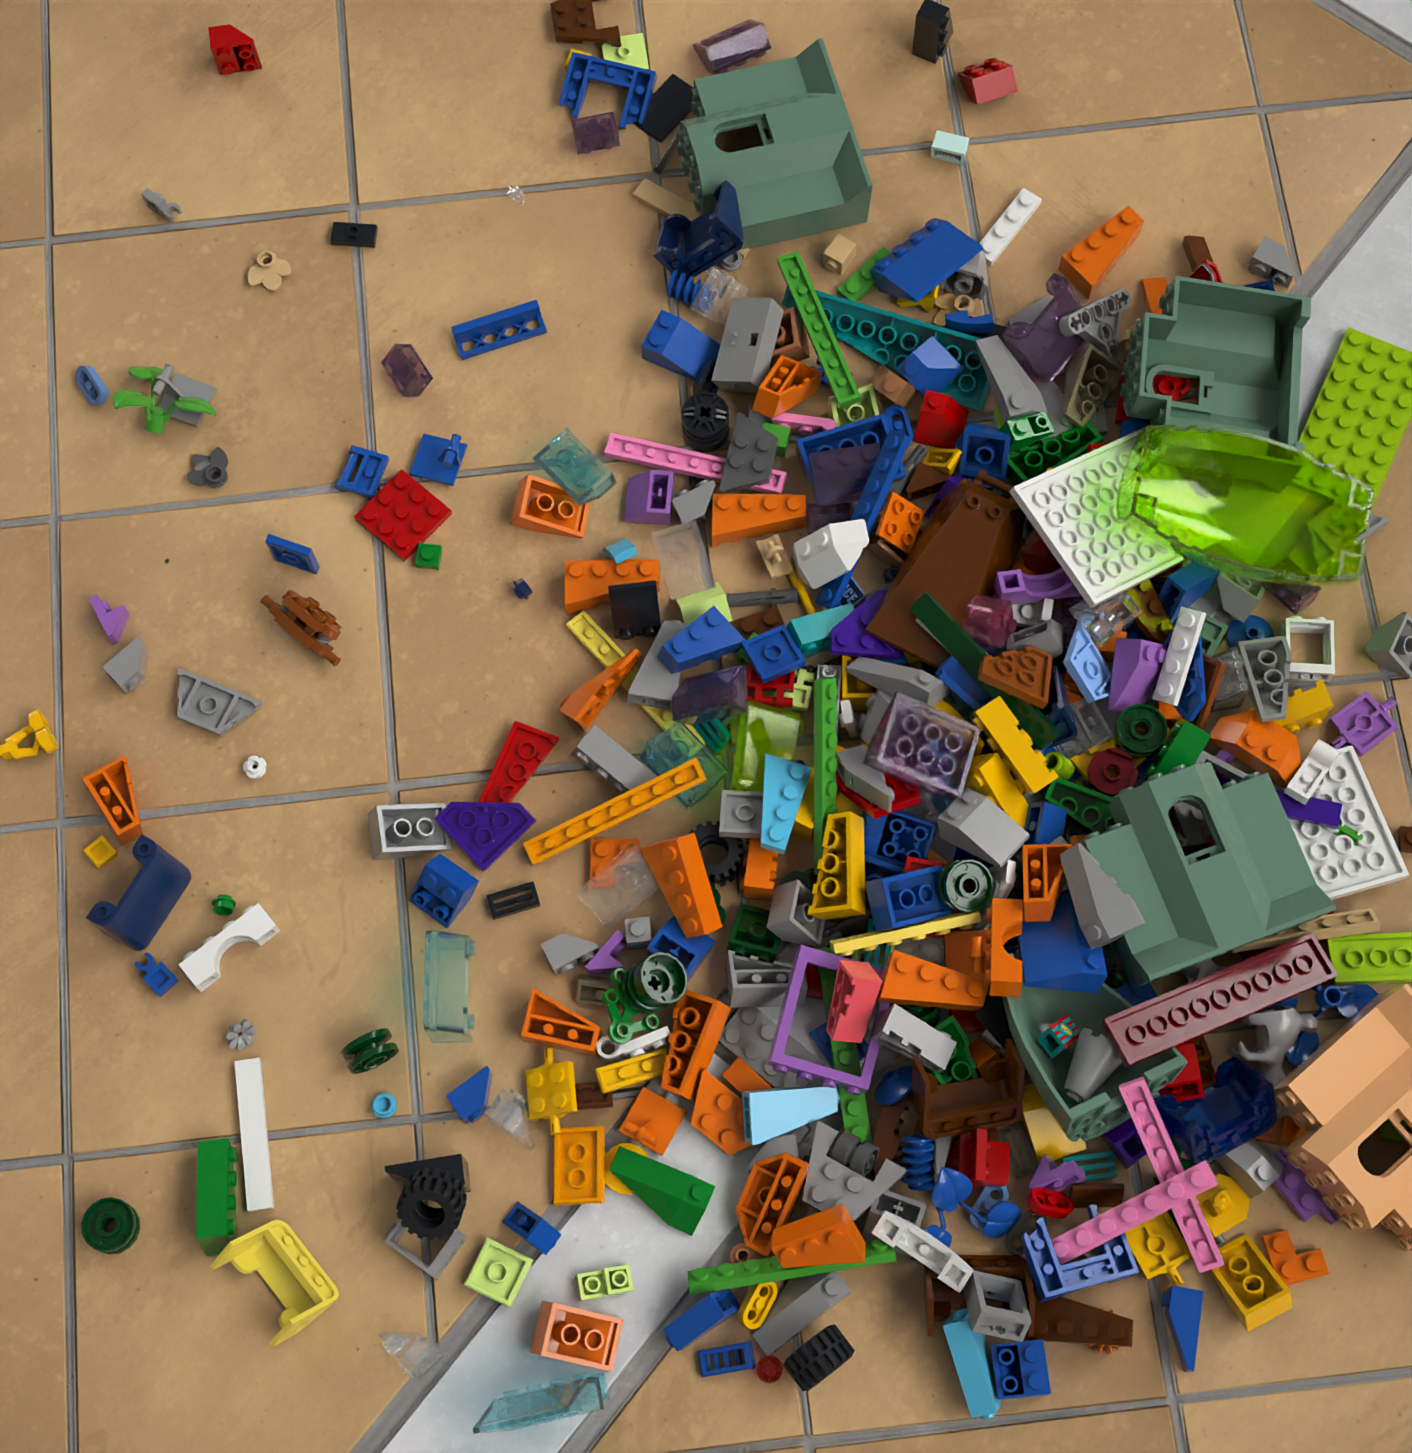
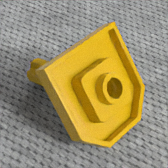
M1222 1174L1215 1175L1219 1183L1218 1185L1196 1196L1214 1238L1246 1220L1250 1205L1249 1198L1233 1178Z

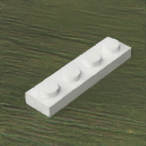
M1025 188L1021 190L979 243L983 247L982 251L986 257V264L989 266L994 264L1039 207L1042 201L1041 198Z
M1181 606L1152 699L1178 706L1206 613Z

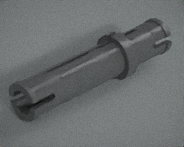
M771 588V591L727 593V602L729 608L760 605L776 607L777 604L798 603L797 588L788 590ZM785 596L784 598L764 599V597ZM760 598V599H757V600H743V601H740V599Z

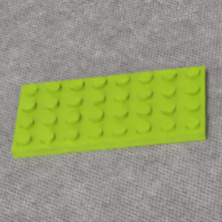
M1348 327L1298 442L1305 443L1304 464L1291 479L1290 484L1334 502L1344 498L1353 502L1356 506L1369 509V513L1371 512L1412 415V352Z

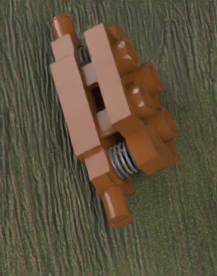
M288 590L282 596L284 600L281 605L275 603L268 595L261 599V603L276 617L274 620L304 647L312 649L322 658L327 659L333 666H337L340 663L341 659L332 652L334 648L329 643L331 640H337L341 633V626L336 622L337 618L328 611L324 612L319 608L320 603L312 597L304 598L293 590Z

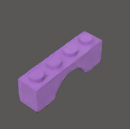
M1063 568L1044 575H1027L1021 569L997 572L993 583L998 606L1043 601L1044 598L1059 599L1081 596Z

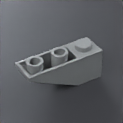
M864 744L836 752V770L845 786L886 812H892V801L895 800L894 792L890 786L887 787L882 770L877 769L873 754L868 753Z

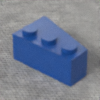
M713 606L663 644L657 658L674 674L698 666L702 662L711 659L716 660L720 656L739 652L742 648V642L746 640L720 611Z

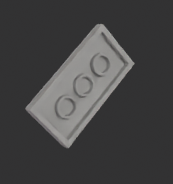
M741 1007L723 1029L718 1043L735 1057H740L773 1088L808 1086L811 1081L797 1078L796 1073L787 1071V1074L775 1072L772 1070L773 1066L766 1065L777 1024L756 1007ZM788 1034L783 1054L821 1066L825 1065Z

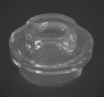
M509 185V189L505 193L516 206L520 203L523 204L525 202L523 191L517 185L514 188L512 185Z

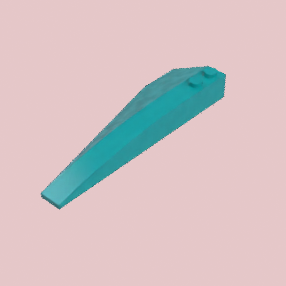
M786 287L782 305L787 308H796L789 289ZM815 290L834 335L902 377L904 376L896 368L915 349L933 336L965 368L941 393L949 395L962 406L983 411L991 387L975 344L976 340L982 338Z

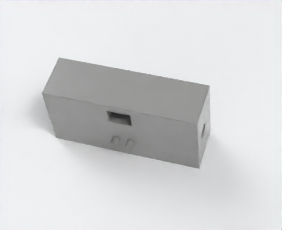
M773 298L732 299L711 380L723 392L757 393L759 386L768 375L784 312Z

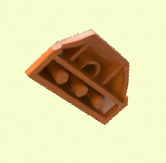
M1255 709L1219 718L1210 732L1211 737L1209 740L1261 774L1268 773L1272 781L1285 789L1302 765L1297 736L1274 721L1261 722Z
M787 1152L754 1163L735 1208L744 1236L745 1246L767 1257L770 1256L772 1252L773 1229L788 1224L805 1185L809 1163Z

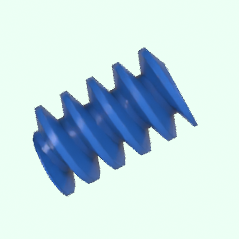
M675 269L668 282V297L673 298L675 296L677 301L683 300L686 305L691 303L693 308L699 307L701 311H706L715 299L717 286L710 291V283L707 282L704 287H701V279L694 284L693 276L685 280L686 273L683 272L680 277H677L678 270Z
M911 1134L908 1137L902 1138V1142L909 1144V1146L902 1148V1152L909 1154V1156L901 1158V1162L908 1164L907 1167H903L907 1170L906 1174L908 1176L901 1178V1182L908 1184V1188L915 1191H927L933 1188V1184L930 1182L933 1179V1173L930 1171L933 1169L931 1160L934 1159V1154L931 1150L934 1149V1143L931 1142L933 1139L925 1137L924 1134Z

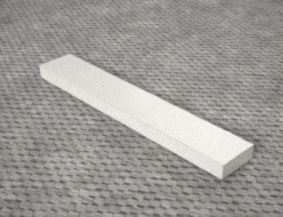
M253 1058L234 1061L247 1211L255 1212L274 1209L261 1059Z

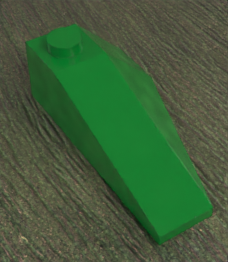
M619 1146L609 1168L611 1173L633 1191L668 1226L690 1236L693 1235L716 1187L692 1175Z

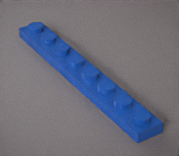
M891 429L887 434L850 520L864 519L868 536L911 440V437ZM858 560L849 572L822 585L815 601L816 604L827 609L839 606Z

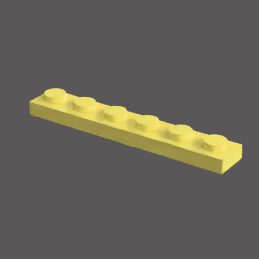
M978 911L959 912L893 929L872 931L829 941L833 953H838L839 956H848L854 953L853 950L863 948V951L875 950L878 948V944L887 943L888 946L901 944L902 939L910 937L912 940L924 939L928 933L935 932L936 935L950 933L951 928L960 927V930L975 927L974 923L981 922Z

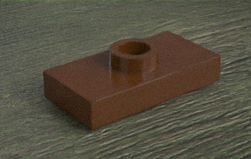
M598 1082L575 1084L577 1110L613 1108V1093L609 1092L602 1095Z

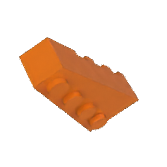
M1127 206L1063 254L1059 270L1089 300L1095 289L1104 281L1109 271L1115 267L1120 257L1125 254L1140 235L1144 220L1130 206Z
M713 493L712 547L720 546L721 543L730 541L731 543L739 542L741 539L749 537H763V534L772 532L781 533L804 528L806 495Z
M659 559L625 560L619 564H616L614 560L565 561L566 614H573L575 611L582 609H593L595 606L606 603L610 604L608 586L656 580L657 592H660Z
M694 832L660 840L640 848L686 939L706 935L723 927Z
M746 838V844H749L748 853L744 852L743 867H746L745 876H741L740 891H744V899L772 902L779 853L761 848L760 839Z
M893 950L887 956L881 976L882 984L875 1003L977 1011L984 1006L989 985H985L984 980Z

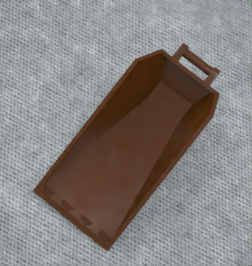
M980 469L974 482L966 478L961 480L934 509L868 624L865 633L938 669L951 654L915 621L917 617L909 609L928 591L972 637L995 595L993 583L997 572L1009 570L1021 546L1025 514L1009 492L1013 487L988 475L987 471ZM982 482L1011 496V498H1004L982 487Z

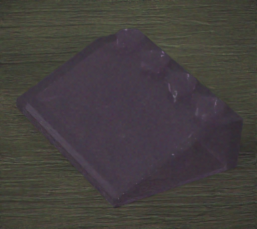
M897 691L870 740L863 764L945 800L960 798L981 728Z

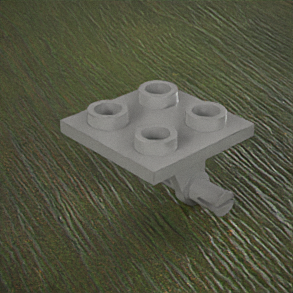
M165 364L162 373L157 375V382L151 392L161 396L164 390L165 394L158 407L163 408L165 414L172 402L178 401L179 397L201 398L210 404L217 391L216 387L175 373L170 382L169 378L174 367L169 364ZM175 407L170 418L198 427L205 413L186 411Z

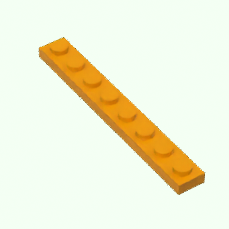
M694 758L524 842L523 845L532 865H537L708 780L698 759Z

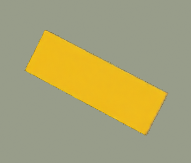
M666 1048L596 1068L594 1072L602 1095L662 1077L665 1058L668 1055Z

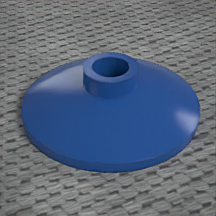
M1249 615L1244 623L1240 620H1234L1230 624L1226 635L1227 643L1236 654L1239 641L1274 637V632L1266 620L1255 615ZM1252 631L1256 634V636L1251 637L1248 634V632Z
M903 1066L888 1071L883 1076L874 1092V1098L877 1103L881 1105L893 1104L904 1098L912 1090V1066Z

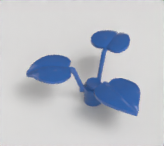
M1367 984L1329 986L1326 988L1318 985L1311 989L1316 991L1315 1001L1319 1006V1009L1312 1015L1316 1018L1322 1012H1325L1326 1009L1336 1006L1337 1011L1342 1016L1351 1019L1375 998L1378 992ZM1301 1031L1298 1034L1296 1042L1285 1054L1286 1059L1291 1065H1300L1318 1049L1319 1037L1317 1032L1308 1034L1305 1031Z
M941 1167L938 1180L931 1189V1200L936 1206L941 1225L940 1228L937 1225H930L924 1231L949 1248L952 1236L948 1231H945L946 1223L943 1211L952 1212L959 1204L984 1223L982 1233L985 1236L999 1238L1008 1234L1016 1227L1022 1216L1021 1210L1013 1202L1001 1201L988 1210L986 1217H982L962 1201L971 1194L973 1187L971 1180L959 1171ZM910 1256L912 1260L918 1261L914 1257Z

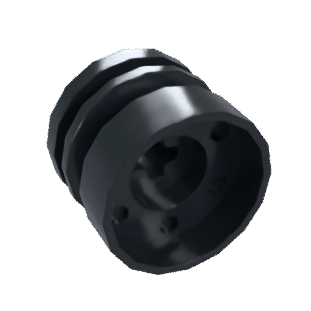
M700 392L690 396L683 404L681 410L683 438L687 445L696 451L713 452L727 442L730 434L728 405L719 395L710 392Z

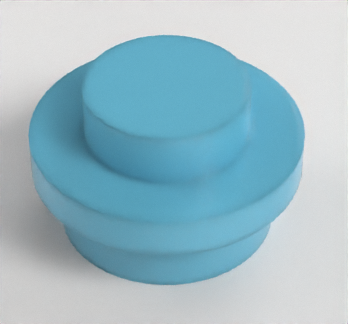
M381 1093L373 1099L372 1111L379 1118H389L396 1112L397 1102L392 1095Z

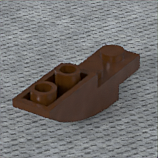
M912 1090L904 1098L895 1102L894 1107L883 1105L873 1138V1144L879 1147V1156L872 1169L874 1180L886 1158L890 1161L898 1162L903 1147L899 1146L902 1139L894 1136L893 1133L899 1134L904 1120L900 1119L903 1110L909 1111L913 1103L914 1097L910 1096Z

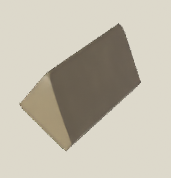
M580 974L577 979L575 1003L606 1007L601 1000V995L609 989H614L617 992L615 984L612 983L610 978ZM608 994V999L612 1001V996ZM618 999L615 1003L617 1009L623 1010L620 999Z

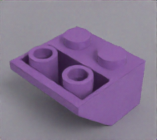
M649 470L629 478L624 522L671 525L672 499L675 484L674 471Z

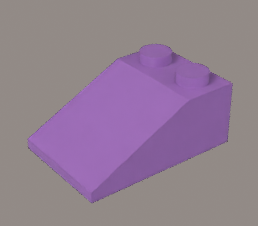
M1116 638L1108 710L1122 712L1131 705L1145 703L1159 678L1167 653V645L1142 639Z

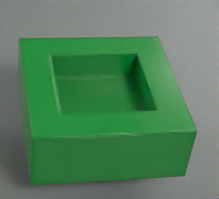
M419 543L415 562L416 568L439 570L443 550L442 545Z

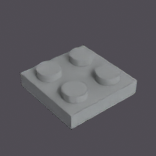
M722 790L719 837L761 838L762 791Z

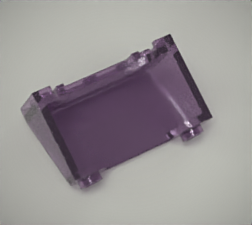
M1055 273L1046 282L1047 292L1054 297L1033 323L1015 322L1003 333L1005 346L1030 379L1041 384L1051 382L1085 341L1078 334L1066 337L1060 330V319L1083 307V304L1067 278Z

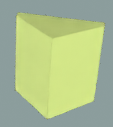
M872 384L857 388L861 396L860 402L842 408L838 407L834 395L828 397L827 413L829 418L836 422V428L879 415Z
M718 582L674 596L684 624H691L713 606L729 622L732 621L725 592Z

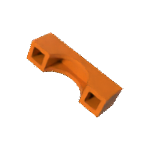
M992 898V908H987L986 923H991V928H986V943L991 944V949H986L985 964H990V970H985V985H990V996L1021 997L1022 961L1009 955L1003 946L1011 938L1022 934L1023 899Z

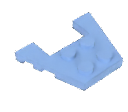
M1090 608L1081 612L1063 661L1067 672L1071 675L1080 693L1088 703L1109 697L1112 679L1110 668L1090 638L1101 626Z

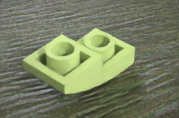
M629 1264L576 1275L580 1302L633 1291Z

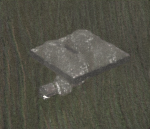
M712 266L706 270L708 274L690 309L726 326L732 299L745 298L750 288L737 282V278L727 274L725 269H718Z

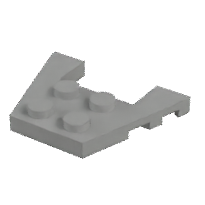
M818 1121L802 1201L820 1212L844 1204L854 1222L880 1196L885 1194L893 1184L901 1179L907 1170L886 1158L875 1180L872 1182L827 1156L839 1132Z

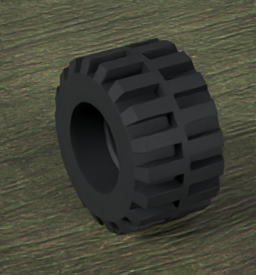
M707 821L706 826L699 824L696 826L697 830L691 829L689 833H695L700 851L709 844H718L727 850L728 856L722 863L717 865L704 863L709 883L714 887L715 884L720 883L721 887L725 886L726 881L731 883L734 880V876H738L741 872L744 858L742 839L736 837H719L720 822L717 821L716 825H712L711 821Z
M424 1168L423 1172L418 1170L413 1176L410 1175L404 1184L396 1207L398 1210L397 1217L402 1219L400 1224L403 1228L408 1227L407 1232L411 1235L413 1233L417 1234V1238L420 1239L427 1237L428 1240H434L437 1237L440 1240L444 1239L445 1234L450 1236L454 1229H457L466 1206L467 1194L464 1193V1186L459 1185L460 1180L457 1177H451V1173L448 1171L445 1173L441 1172L440 1168H435V1171H432L431 1168ZM422 1200L435 1201L442 1208L429 1207Z
M835 1324L829 1325L792 1353L785 1360L783 1366L802 1392L809 1391L850 1359L855 1350Z

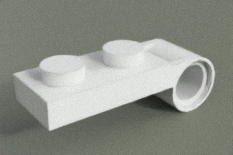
M1318 739L1286 787L1284 793L1306 805L1335 762L1340 751Z
M665 1026L620 1045L612 1042L608 1036H604L597 1043V1052L600 1059L607 1063H612L622 1058L640 1056L645 1054V1050L654 1047L655 1050L667 1046L670 1031L668 1026ZM606 1044H612L616 1047L615 1051L610 1055L602 1053V1048Z

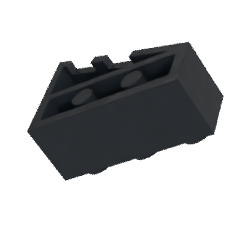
M924 0L916 14L913 55L934 64L939 56H944L947 49L946 44L954 32L950 8L932 0Z

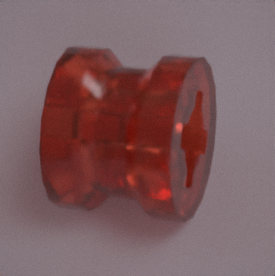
M769 1355L760 1359L757 1364V1375L760 1380L771 1384L778 1381L782 1376L783 1367L778 1358Z

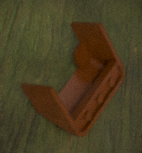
M1011 1038L1006 1039L1005 1058L990 1062L985 1068L984 1077L938 1085L936 1077L931 1073L925 1072L918 1055L913 1056L912 1090L920 1127L925 1137L936 1139L973 1132L977 1128L989 1129L1005 1126L1016 1122L1020 1118L1025 1065Z
M958 1255L975 1271L1021 1281L1032 1321L1028 1329V1336H1034L1035 1296L1026 1259L1017 1255ZM924 1265L928 1336H933V1321L942 1322L951 1315V1308H967L963 1291L964 1287L960 1293L939 1280V1274ZM984 1297L987 1306L1011 1311L1009 1302Z

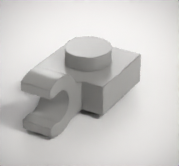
M148 188L142 193L147 207L160 216H165L168 221L174 222V218L170 214L171 212L182 213L179 205L176 203L166 204V199L160 193H154Z

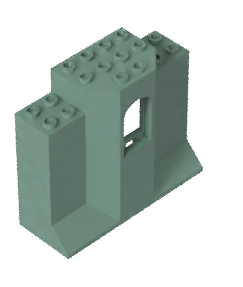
M823 38L817 39L793 58L694 79V89H691L693 99L691 109L693 115H697V118L680 121V130L677 131L679 141L677 151L679 157L683 156L684 162H682L684 174L689 175L690 178L688 180L690 193H694L696 197L694 199L696 212L700 211L702 215L717 205L718 201L714 196L715 188L727 180L737 192L744 234L741 249H752L867 222L873 185ZM757 125L763 146L730 153L720 150L715 144V138L722 132ZM769 130L771 139L767 140L764 131Z
M1175 275L1172 283L1167 284L1165 295H1161L1159 300V309H1162V315L1145 312L1141 321H1137L1135 331L1130 333V348L1127 360L1123 363L1121 376H1125L1124 383H1122L1120 388V397H1123L1122 406L1129 417L1152 420L1150 432H1153V439H1151L1149 444V453H1152V463L1191 469L1193 467H1207L1210 470L1223 474L1226 471H1230L1236 476L1261 479L1275 492L1281 493L1304 464L1305 443L1297 442L1302 332L1303 327L1310 319L1311 297ZM1166 375L1198 380L1197 404L1172 401V396L1155 394L1152 387L1154 376Z
M1198 761L1188 765L1187 768L1185 764L1172 768L1171 772L1164 776L1161 772L1148 777L1147 781L1141 783L1142 785L1136 788L1131 786L1119 791V794L1113 796L1114 800L1108 805L1115 825L1108 827V830L1102 832L1101 835L1099 831L1086 835L1084 839L1079 841L1100 863V868L1107 876L1113 877L1118 882L1116 885L1121 891L1133 898L1145 921V924L1113 941L1132 989L1289 928L1310 922L1337 909L1335 903L1316 884L1268 773L1259 775L1258 772L1245 776L1239 782L1233 780L1223 784L1221 787L1211 762L1202 763ZM1181 801L1196 803L1201 810L1215 845L1185 856L1169 820V809ZM1209 854V858L1197 862V857Z

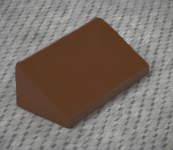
M1190 235L1184 237L1182 245L1192 272L1195 271L1204 259L1213 263L1204 237Z
M1124 1184L1073 1185L1069 1189L1073 1208H1087L1092 1204L1097 1205V1208L1116 1207L1123 1202Z

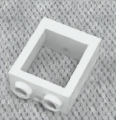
M1300 616L1285 618L1281 625V636H1286L1289 648L1290 633L1322 634L1323 664L1290 663L1289 680H1323L1324 682H1330L1335 675L1334 620H1326L1324 617L1302 619Z

